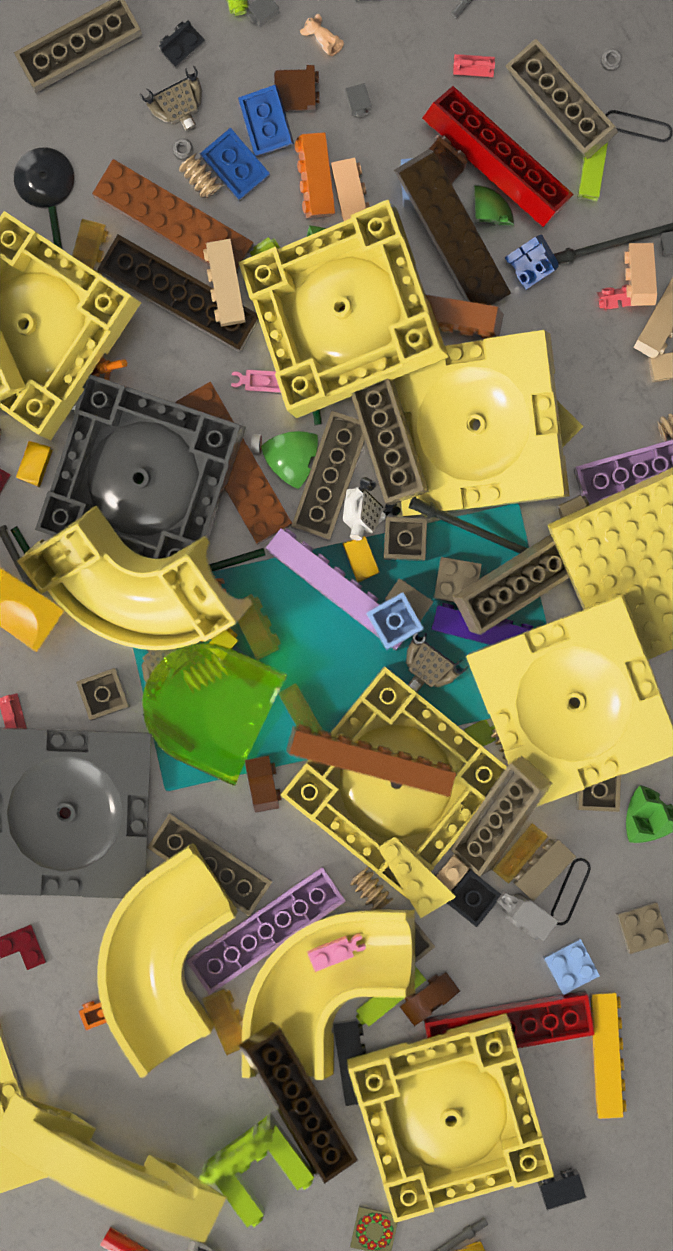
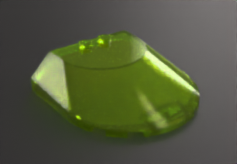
M198 643L184 646L163 658L153 669L147 680L142 699L146 727L156 740L157 745L171 757L235 786L245 760H247L274 700L286 680L287 674L222 645Z

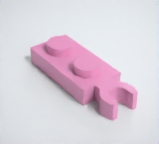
M246 370V376L240 372H232V376L240 378L238 383H231V386L234 388L246 385L245 391L281 393L275 376L276 371Z
M355 934L349 941L344 936L308 950L307 953L315 972L354 957L352 952L354 950H365V943L361 945L356 944L358 940L362 939L361 934Z

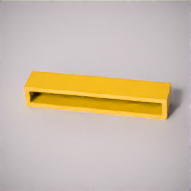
M616 992L590 993L591 1017L594 1029L592 1038L598 1119L622 1118L623 1112L627 1111L626 1099L622 1100V1091H625V1079H621V1071H624V1059L620 1058V1050H623V1039L619 1038V1029H622V1019L618 1017L617 1009H621L620 996H617Z

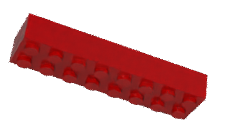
M454 86L434 101L422 117L441 136L447 137L454 148L461 150L476 168L485 174L490 181L495 183L542 227L555 217L574 195Z
M586 991L441 1015L424 1020L428 1039L445 1034L450 1029L507 1014L517 1049L594 1035L589 999Z

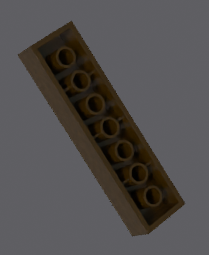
M428 149L394 169L395 174L465 300L491 306L510 295L511 291L434 151Z
M117 234L97 269L105 277L238 353H241L259 322L257 313L243 306L244 323L221 327L220 321L216 322L214 310L218 309L217 301L212 302L210 291L214 288Z
M271 1022L238 1045L319 1180L325 1184L358 1161L280 1027Z

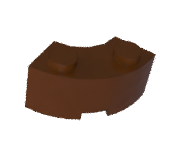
M269 756L245 760L255 813L278 809V801H282L280 788H275L273 775L277 774L275 762L270 763Z
M447 972L439 976L437 973L427 980L429 984L417 993L404 998L405 1002L400 1008L414 1026L433 1014V1011L441 1005H445L460 992Z

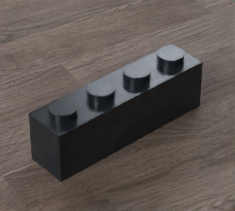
M357 1019L333 1022L345 1106L357 1105L359 1103L349 1073L347 1059L367 1054L365 1044H361L360 1036L364 1035L361 1023L358 1024Z

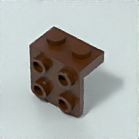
M306 65L307 69L275 71L274 85H278L285 111L316 110V104L320 103L319 91H315V83H319V71H315V65Z
M437 135L429 149L434 151L451 184H453L466 170L467 156L458 149L456 151L451 147L452 143L447 137Z

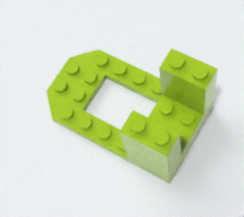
M271 1113L204 1162L200 1175V1180L204 1185L207 1183L211 1185L213 1183L216 1184L222 1194L227 1197V1201L247 1228L250 1225L255 1227L263 1221L265 1209L239 1173L242 1174L247 1171L254 1160L259 1162L267 1156V1150L297 1190L300 1188L305 1190L313 1184V1170Z

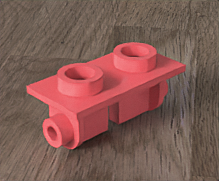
M454 54L453 75L494 77L495 57Z
M623 285L620 289L608 287L602 289L601 292H597L598 297L602 299L599 300V307L604 308V310L618 308V300H621L622 307L631 306L630 297L627 298L626 295L627 285Z
M15 693L1 697L0 710L5 728H27L18 694Z

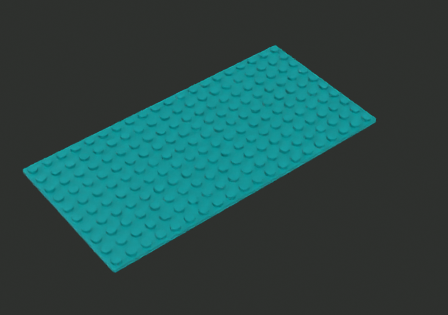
M517 503L456 517L529 548L520 505ZM443 520L427 523L425 561L384 560L385 533L366 537L379 569V574L359 582L358 584L362 586L360 590L365 594L368 592L378 598L377 603L381 605L386 602V597L400 578L432 600V605L420 621L423 630L417 633L418 636L424 637L425 633H427L425 642L454 663L462 659L459 663L461 668H465L468 665V669L460 674L452 683L442 687H430L424 683L416 693L457 726L490 719L491 715L487 711L466 657L470 652L488 645L431 630L437 605L442 606V603L454 605V610L459 611L455 602L433 599L441 557L482 564L479 577L481 579L519 555V553ZM344 542L313 549V554L316 556L321 554L329 560L328 565L331 568L338 567L345 573L344 578L349 582L352 579L357 582L343 547ZM277 558L211 572L214 578L224 579L225 584H221V587L226 589L228 595L239 600L249 597L253 603L236 624L229 627L238 635L236 639L239 642L235 646L266 672L253 688L223 662L229 674L222 670V678L215 674V682L207 679V686L200 683L201 689L197 690L193 687L194 693L191 692L183 677V669L190 673V665L197 669L198 661L204 665L205 657L212 660L211 654L214 652L207 647L212 639H208L205 642L199 641L189 645L199 651L202 656L196 654L193 657L196 663L194 664L189 661L161 686L164 690L163 693L160 689L155 691L156 698H154L144 680L142 671L143 657L148 651L133 647L146 709L195 747L191 753H188L150 722L166 791L247 774L245 760L269 756L270 763L275 762V767L308 760L289 755L286 750L293 726L298 727V724L311 727L310 729L317 733L319 729L331 732L384 666L407 685L415 676L408 671L409 667L406 664L407 649L414 635L405 639L396 651L393 648L386 650L379 637ZM541 596L506 619L514 621L513 625L520 627L522 623L534 626L533 629L547 624Z

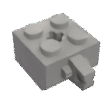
M503 892L497 900L503 907L502 911L507 914L505 918L534 940H537L539 937L545 941L559 922L521 893L513 894L512 896Z

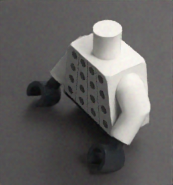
M363 477L360 480V487L347 489L344 501L343 521L352 529L350 538L357 541L362 540L363 534L375 532L376 527L385 520L387 515L392 514L396 516L401 512V508L397 507V503L393 505L386 504L385 510L382 511L383 506L368 492L376 487V482L368 477Z

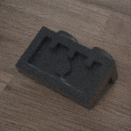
M189 20L185 23L183 21L174 28L175 32L172 35H166L159 42V51L175 69L206 42Z

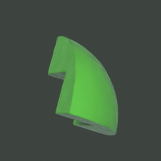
M473 185L475 222H494V226L514 225L512 210L507 201L498 192L485 186Z
M303 431L287 432L269 439L261 446V449L272 470L286 483L299 489L311 471L309 464L310 459L316 456L318 435Z
M642 785L634 792L627 811L626 830L629 842H649L673 832V805H666L660 800L658 792Z

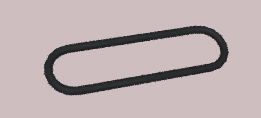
M610 110L605 114L608 117V115L611 113H617L665 125L670 130L669 137H667L666 139H659L617 128L619 132L627 133L630 135L658 142H667L671 139L673 135L672 127L665 122L637 116L634 114L618 110Z
M578 858L574 860L569 868V871L563 882L561 890L552 908V917H554L555 909L557 907V904L560 900V897L563 893V890L566 886V883L569 879V876L572 872L575 863L579 861L585 862L587 864L588 870L579 889V892L576 896L574 904L571 908V911L568 915V918L564 922H558L557 925L562 926L567 924L573 914V911L576 907V904L579 900V897L582 893V890L584 888V885L587 881V878L591 870L590 863L586 859Z

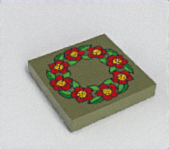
M359 1206L350 1247L364 1251H392L398 1222H394L392 1213Z

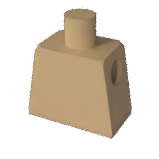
M453 853L435 876L451 891L470 867Z

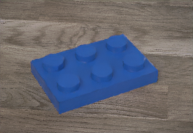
M272 85L238 97L255 156L258 157L294 144L278 85Z
M231 127L200 153L204 161L239 201L270 176L267 169Z

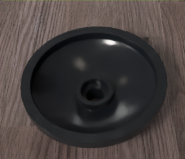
M41 147L27 152L20 158L14 170V185L17 193L26 203L36 208L45 209L61 204L69 197L74 187L75 174L70 161L63 153L52 148ZM41 172H45L47 174L44 179H41L39 177Z

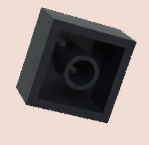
M469 869L451 890L456 897L446 904L472 925L478 927L495 906L501 894Z
M572 1167L560 1170V1174L554 1175V1177L537 1181L547 1210L587 1198L577 1169L572 1170Z

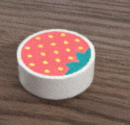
M253 434L251 452L253 454H261L262 434Z

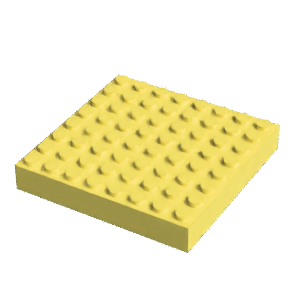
M670 468L547 525L583 610L624 594L648 660L673 649V468Z

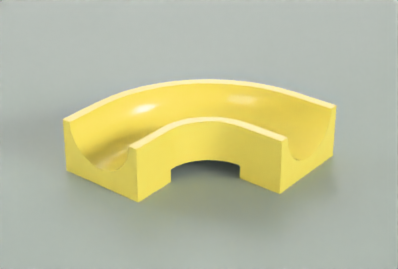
M97 506L91 508L82 517L50 539L38 541L17 561L40 594L47 591L55 602L78 623L110 641L139 649L166 650L184 647L201 640L205 642L236 624L253 604L249 597L243 600L235 599L219 586L208 565L207 547L210 542L206 536L170 557L163 559L146 558L130 550L121 541Z
M194 843L158 865L127 893L112 915L100 947L98 989L103 1013L113 1036L140 1078L146 1076L156 1066L185 1046L209 1035L215 1026L194 993L190 992L184 974L185 960L189 950L195 943L235 918L238 910Z
M374 909L338 914L317 921L289 937L268 958L253 983L243 1017L242 1042L273 1022L281 1028L308 1076L314 1077L315 1080H324L334 1075V1033H332V1025L339 1009L347 1001L355 997H407L415 993V910ZM355 934H361L362 939L358 940L356 944L361 945L365 943V950L352 951L354 957L315 972L307 953L308 950L344 936L349 941ZM242 1053V1078L256 1077Z
M14 1093L0 1121V1144L47 1176L98 1203L159 1229L205 1243L227 1197L208 1184L204 1185L199 1178L176 1163L148 1155L144 1165H140L118 1156L91 1141L96 1128L74 1113Z

